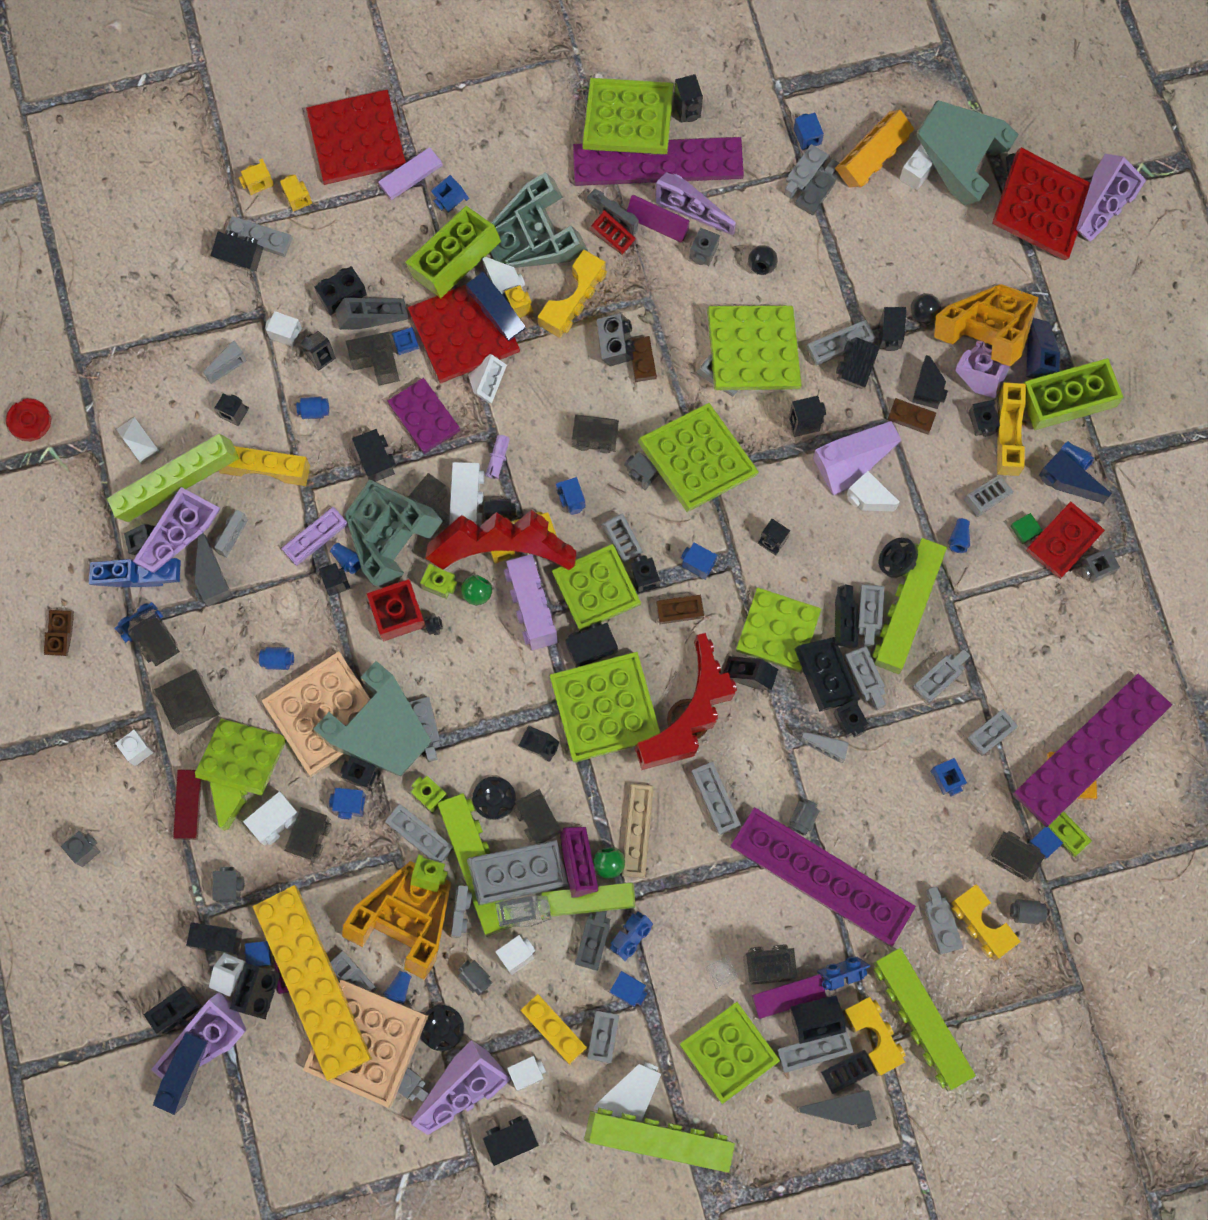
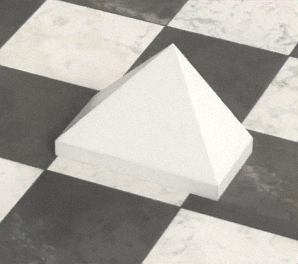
M489 354L481 365L468 374L474 394L486 402L492 403L507 365L492 354Z
M135 417L116 429L140 463H143L159 452Z

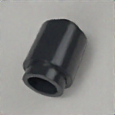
M490 499V501H484V517L489 519L497 512L504 518L512 521V516H516V503H512L511 499Z

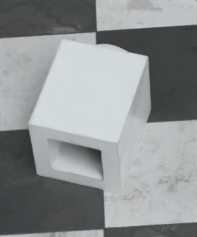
M274 311L272 318H268L265 325L270 339L294 347L302 329L298 319Z
M135 730L115 743L127 761L134 766L154 753L143 737Z
M223 953L213 967L209 988L230 997L237 988L245 961Z
M534 1056L507 1068L517 1091L543 1080L542 1074L546 1073L541 1059L536 1060Z

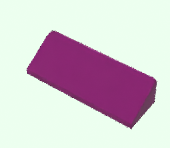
M636 195L631 196L627 212L633 213L639 220V224L678 242L684 241L689 231L690 221Z
M586 827L563 828L560 840L571 897L577 898L598 892Z
M820 974L752 995L759 1019L790 1010L791 1006L800 1003H807L827 997L822 987V977Z

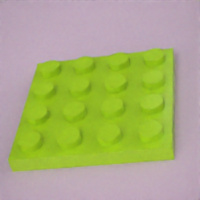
M590 78L583 149L667 154L674 83Z
M708 306L707 315L714 390H788L801 388L793 306Z
M710 403L640 437L638 440V444L686 512L748 481L759 473Z
M638 652L550 674V680L573 763L636 747L638 742L660 734Z

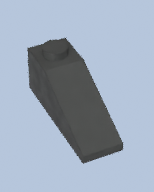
M344 298L335 310L340 330H360L408 319L405 301L400 298Z
M202 533L198 536L195 584L198 589L194 590L199 602L203 601L209 607L231 597L232 593L205 534Z
M869 1090L797 1107L798 1113L848 1125L857 1124L858 1129L872 1126L871 1121L877 1120Z

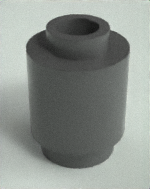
M805 799L804 802L799 801L790 819L791 824L789 828L806 836L807 832L811 831L820 812L816 808L817 804L808 799Z
M1016 899L1015 903H1012L1010 906V916L1014 918L1015 923L1038 925L1040 922L1044 923L1046 921L1047 906L1040 901Z
M467 960L458 969L460 972L458 978L472 993L476 992L478 996L493 983L489 979L488 973L475 960L472 963Z

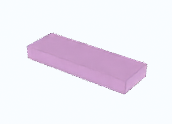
M429 147L378 181V183L390 200H393L443 165Z
M333 506L281 549L297 566L344 529L348 523Z

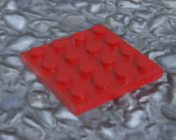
M388 89L306 107L324 185L397 169L406 163Z
M1021 147L1016 152L992 224L1063 260H1067L1070 258L1078 234L1076 230L1091 183Z
M466 285L448 291L442 298L435 296L408 307L410 316L440 384L473 371L482 364L489 354L501 360L520 352L515 337L508 341L482 312L478 303L469 295Z

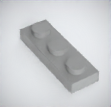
M234 216L231 217L226 229L238 233L237 238L245 240L246 236L257 239V244L263 246L264 251L283 257L286 256L293 239L290 234Z
M864 320L807 344V349L817 366L845 354L843 351L847 341H851L855 337L871 343L875 341L876 337L867 320Z
M710 762L692 770L691 773L718 834L721 835L740 827L741 824L714 763Z
M401 804L396 807L385 821L386 824L433 861L442 863L454 849L451 844Z
M846 1030L845 1033L777 1049L783 1072L787 1073L853 1053V1049Z

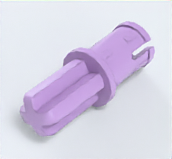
M505 435L497 436L493 452L489 454L491 458L485 476L492 479L494 476V479H499L503 461H506L505 454L510 441L509 437Z

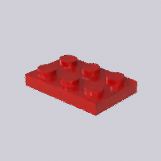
M1070 501L1026 551L1061 579L1102 535L1105 529Z

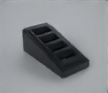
M862 1050L822 1071L821 1074L831 1093L834 1094L875 1073L876 1069L866 1050ZM861 1058L867 1071H862L856 1059ZM851 1062L858 1074L855 1077L848 1066ZM841 1067L844 1068L849 1078L846 1082L839 1070ZM833 1071L840 1082L838 1086H836L830 1074Z

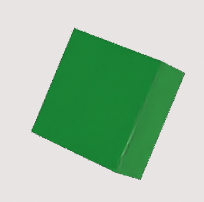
M1031 513L1015 521L1010 526L1022 544L1043 532Z

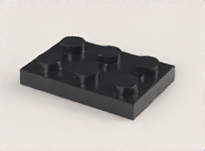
M835 637L799 645L795 648L819 712L843 706L855 699L857 701L860 700L839 646L835 645Z

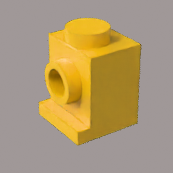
M263 158L259 159V164L250 165L245 170H242V176L238 177L243 189L248 188L250 195L274 186Z
M288 175L280 181L293 212L312 204L310 194L304 182H299L296 175Z
M521 285L504 291L505 299L519 318L534 313L530 296L527 291L524 292Z

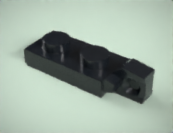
M845 584L837 587L835 599V645L853 649L858 646V603H855L853 599V586Z

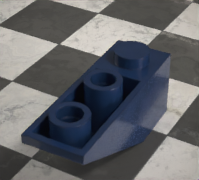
M1033 317L1028 333L1026 377L1035 379L1060 372V350L1050 323Z

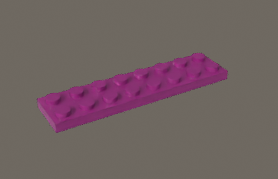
M741 137L669 140L667 154L583 149V143L573 144L575 186L657 183L658 179L666 172L672 175L677 174L686 181L744 178Z
M1138 673L1012 795L1047 828L1140 738L1172 704Z
M755 807L730 846L731 849L890 947H893L916 907Z

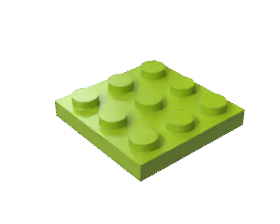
M613 544L577 559L575 566L570 570L563 566L552 570L554 579L579 631L586 630L593 624L604 622L641 605V601Z
M757 587L736 652L763 659L766 662L801 673L802 667L795 648L799 645L811 643L822 608Z
M220 719L195 771V777L263 795L284 748L286 739L281 734Z
M735 1002L679 1044L721 1104H724L780 1062L738 1002Z

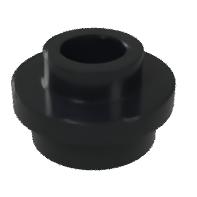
M431 613L429 617H425V626L428 634L440 635V630L443 629L440 616L437 617L435 613Z

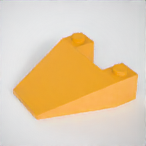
M1003 284L996 285L950 304L936 315L934 338L940 339L945 343L954 344L963 335H967L992 345L991 359L1003 365L1011 366L1022 356L1039 297Z
M409 861L353 908L343 924L342 937L363 948L374 929L412 948L406 957L404 970L425 980L437 959L451 882L446 879L444 885L440 884L438 892L410 885L416 863Z

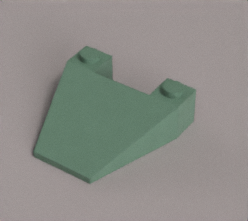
M939 100L935 102L916 133L949 192L963 205L980 201L989 186V183L975 171L986 151L988 150L993 156L1007 152L1011 149L1019 135L1004 120Z
M545 172L528 182L491 222L495 225L501 242L491 251L494 260L514 268L571 262L579 257L583 249L588 251L581 234L572 226L558 234L556 233L545 208L562 199L563 196L555 180L548 173Z
M373 480L367 482L345 513L362 571L373 585L382 588L398 583L404 572L394 559L413 533L430 539L443 522L433 508Z
M375 661L360 677L363 684L375 694L347 726L328 712L313 730L317 736L335 751L352 756L401 777L432 742L393 674Z

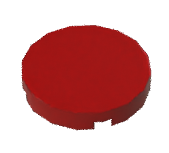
M30 398L13 404L6 416V424L12 435L21 441L28 442L43 437L49 430L52 420L47 407L37 399Z

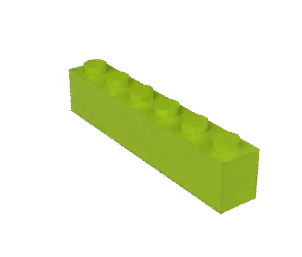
M217 434L108 497L107 500L114 517L125 522L132 521L175 496L181 487L187 489L238 460V454L231 439Z
M921 538L919 544L914 543L918 548L916 566L913 570L903 575L906 577L904 584L899 583L895 596L899 598L896 605L892 603L887 615L891 617L889 625L884 624L880 637H883L882 644L876 645L872 657L876 658L875 666L896 674H900L904 667L947 550L946 546Z
M464 793L437 803L469 892L472 893V900L486 937L512 928L511 921L515 920L511 906L506 908L503 900L478 906L467 859L491 854L487 841H481L479 834L483 830L479 820H474L471 812L475 811L471 798L466 799Z
M901 947L874 962L875 968H873L876 977L879 981L883 980L888 989L885 992L890 1001L897 1003L900 1009L898 1011L899 1017L904 1024L908 1023L912 1029L910 1035L915 1044H920L925 1053L922 1055L928 1066H933L937 1072L935 1078L940 1087L951 1091L976 1076Z
M598 1108V1112L590 1111L584 1141L588 1143L727 1173L730 1171L735 1143L729 1141L727 1135L714 1133L713 1137L706 1136L704 1130L691 1128L690 1132L683 1131L681 1125L668 1123L667 1127L660 1126L658 1120L645 1118L644 1122L635 1120V1115L622 1113L621 1117L612 1115V1110Z

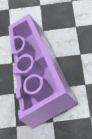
M530 554L506 561L508 569H504L507 583L512 582L514 588L510 590L513 603L518 602L520 610L516 611L519 624L524 623L526 631L522 632L525 645L530 644L531 650H536L557 644L556 629L553 625L550 610L546 605V597L540 585L541 581L533 555Z

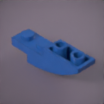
M172 558L154 573L135 564L132 559L90 562L89 584L107 587L163 586V583L180 582L181 560Z

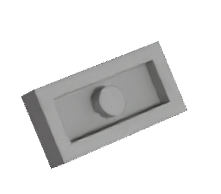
M237 509L233 515L231 514L228 517L223 534H219L215 541L216 551L219 555L226 558L248 521L246 515Z
M1002 709L971 734L967 740L983 756L1014 731L1018 725Z
M596 1011L587 1059L611 1063L619 1015Z

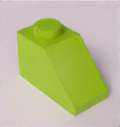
M210 782L219 828L223 831L228 830L246 803L245 795L248 792Z

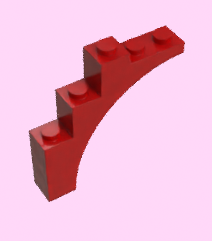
M531 510L515 524L497 512L481 526L476 525L472 520L461 515L428 543L425 558L444 570L452 563L474 554L490 551H517L549 559L570 570L575 566L576 550L559 539L554 533L549 532V522L543 516Z
M706 633L698 634L694 640L698 662V677L693 698L685 712L669 728L658 735L637 743L635 752L641 771L694 757L697 748H699V743L696 735L692 734L712 729L717 722L716 720H718L716 708L712 707V705L731 701L737 691L734 679H730L729 673L719 674L721 673L719 661L714 659L712 653L714 652V646L711 639L707 638Z

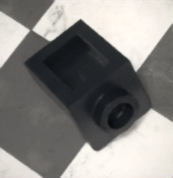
M143 524L124 533L129 554L136 555L139 553L155 526Z
M528 726L518 746L550 762L557 752L559 741L549 733Z

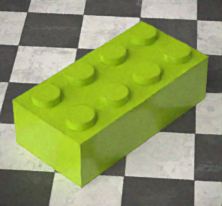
M465 206L405 263L416 281L439 298H442L482 258L489 254L501 242L495 225L468 206Z
M1108 358L1024 382L1026 384L1025 407L1034 431L1116 408L1124 398Z

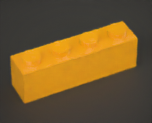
M901 109L889 111L835 167L849 188L862 187L867 184L869 177L882 168V163L896 153V148L909 140V135L915 129Z

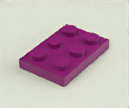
M424 378L387 401L423 454H426L460 432V427Z

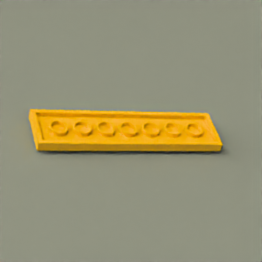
M293 885L252 906L326 1080L331 1081L372 1060L298 887Z

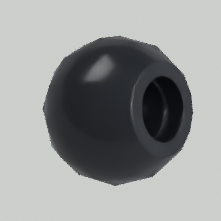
M759 245L753 248L749 254V267L756 274L767 275L773 272L777 266V253L769 246Z
M929 293L918 295L911 303V313L914 319L920 323L928 324L936 319V315L941 312V304L938 298Z

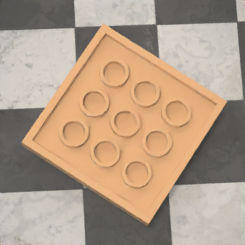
M338 651L263 699L262 703L308 775L312 777L345 755L332 749L317 736L313 728L328 712L347 726L371 699Z
M341 979L339 984L372 1060L328 1082L387 1108H391L428 1015ZM312 1048L303 1071L326 1080Z

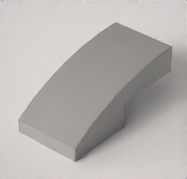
M344 951L330 962L339 982L342 979L371 992L377 989Z

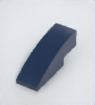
M484 272L466 284L469 295L478 303L482 312L508 341L526 329L516 312Z

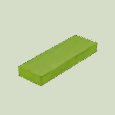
M1064 811L1048 826L1063 842L1062 845L1073 857L1077 856L1092 841Z

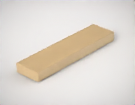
M631 784L624 848L625 867L622 871V877L645 879L654 786Z

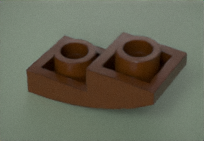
M49 610L48 632H45L44 655L68 656L74 611Z

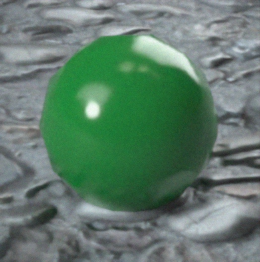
M472 575L462 583L461 594L469 604L475 606L482 605L491 598L492 585L487 579L479 575Z
M614 847L598 850L593 860L595 872L606 879L618 877L625 867L623 853Z

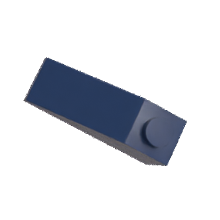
M1062 450L1045 465L1039 474L1042 481L1047 486H1052L1055 490L1104 504L1112 494Z
M188 1031L185 1032L160 1083L153 1106L173 1115L185 1106L208 1040Z

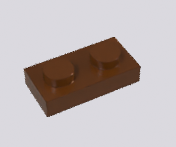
M650 336L632 338L635 352H633L634 360L631 362L635 382L657 379Z
M895 398L887 420L929 435L937 413Z
M701 594L656 601L659 625L704 618Z

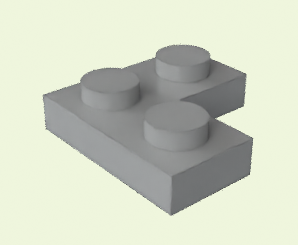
M459 885L456 889L450 936L453 938H460L461 933H466L467 919H464L463 916L465 909L470 907L472 893H468V886Z

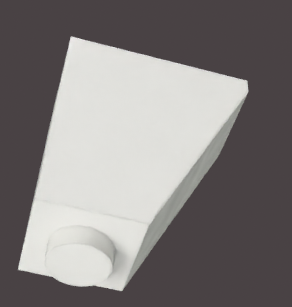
M645 1062L644 1066L638 1064L595 1104L594 1109L597 1111L598 1108L612 1110V1115L621 1117L622 1113L635 1115V1120L642 1121L661 1076V1073L657 1072L658 1067Z

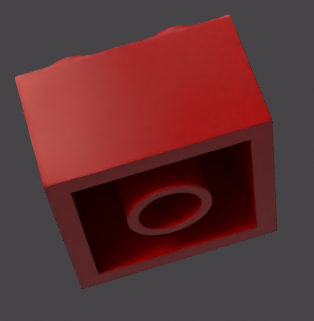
M410 579L366 593L383 642L426 627Z

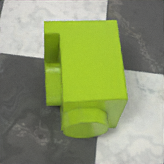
M429 563L420 584L423 590L447 599L449 593H454L457 581H455L454 574ZM438 577L444 579L442 583H436Z
M428 776L424 779L419 777L411 786L413 788L411 791L412 795L432 814L438 808L437 803L448 798L447 793ZM425 788L431 789V793L429 795L423 794V790Z
M418 854L410 885L438 892L440 884L444 885L448 871H444L445 864L423 858V855Z

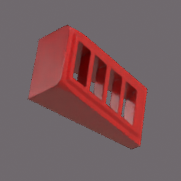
M605 210L589 227L593 234L621 255L636 240L630 232ZM604 221L607 224L603 229H601L599 226ZM611 226V227L613 228V230H612V232L608 235V234H606L605 232H606V231L609 229V227ZM616 232H619V237L614 241L612 237ZM623 237L627 238L622 246L618 244Z

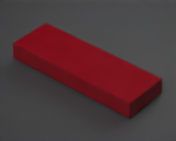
M177 770L173 839L198 840L202 779L195 777L196 770Z

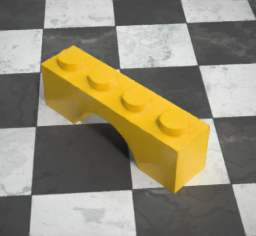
M584 249L572 265V274L578 283L574 294L560 301L549 300L537 317L539 327L561 338L564 332H569L573 324L572 320L575 316L581 314L586 299H591L596 289L595 286L598 282L601 283L607 274L605 261Z
M1004 382L998 393V420L1000 427L998 428L997 475L1019 476L1024 469L1025 446L1022 444L1021 431L1026 402V384Z
M234 446L239 459L219 470L221 474L240 477L248 473L262 474L274 477L287 484L306 486L310 464L307 457Z

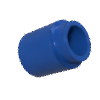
M322 396L303 397L296 404L297 415H301L303 420L329 416L328 398H323Z
M266 647V649H261L259 653L260 667H265L267 670H289L290 665L294 664V653L290 651L289 647Z

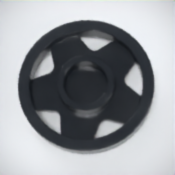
M901 537L890 541L879 555V568L885 575L891 578L905 575L916 566L918 548L908 538ZM900 543H908V544H907L906 546L902 547Z
M488 777L480 781L475 787L472 797L473 805L482 817L489 820H499L512 812L516 803V794L513 786L507 780L501 777ZM498 781L500 783L493 785L491 782ZM481 788L483 793L477 797V793ZM508 789L512 793V799L506 795ZM479 807H486L488 814L482 812ZM501 808L507 809L504 813L498 815Z
M445 1005L432 1007L425 1015L429 1016L434 1012V1017L426 1021L420 1036L423 1042L433 1050H450L463 1037L464 1021L461 1015L452 1007ZM445 1010H449L455 1015L447 1016ZM460 1025V1032L457 1036L454 1030ZM424 1031L430 1033L429 1041L426 1039ZM443 1041L450 1044L445 1047H438Z

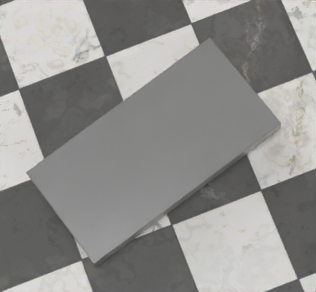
M557 840L467 859L478 906L563 888L569 885Z

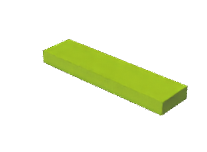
M633 883L598 886V892L577 898L571 897L570 889L542 892V916L544 917L635 908Z

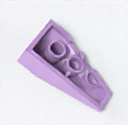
M1105 154L1094 171L1076 229L1087 241L1091 242L1108 225V221L1114 215L1118 216L1122 212L1121 208L1127 202L1131 203L1136 198L1146 181L1125 157Z
M666 172L658 179L656 183V204L732 236L734 235L736 222L681 176Z
M979 340L974 348L968 349L963 353L956 367V372L975 393L996 399L1010 366L992 360V345Z
M892 421L815 449L813 460L834 496L849 489L902 439Z
M181 487L133 562L154 573L207 530L220 511V508Z
M218 992L207 1001L151 1070L163 1079L187 1031L208 1040L199 1067L230 1050L246 1032L239 1012L231 1010V1002Z
M471 1040L453 1058L411 1120V1124L429 1135L451 1122L457 1113L464 1109L467 1111L473 1109V1104L484 1097L487 1100L493 1097L511 1080V1077L486 1049Z

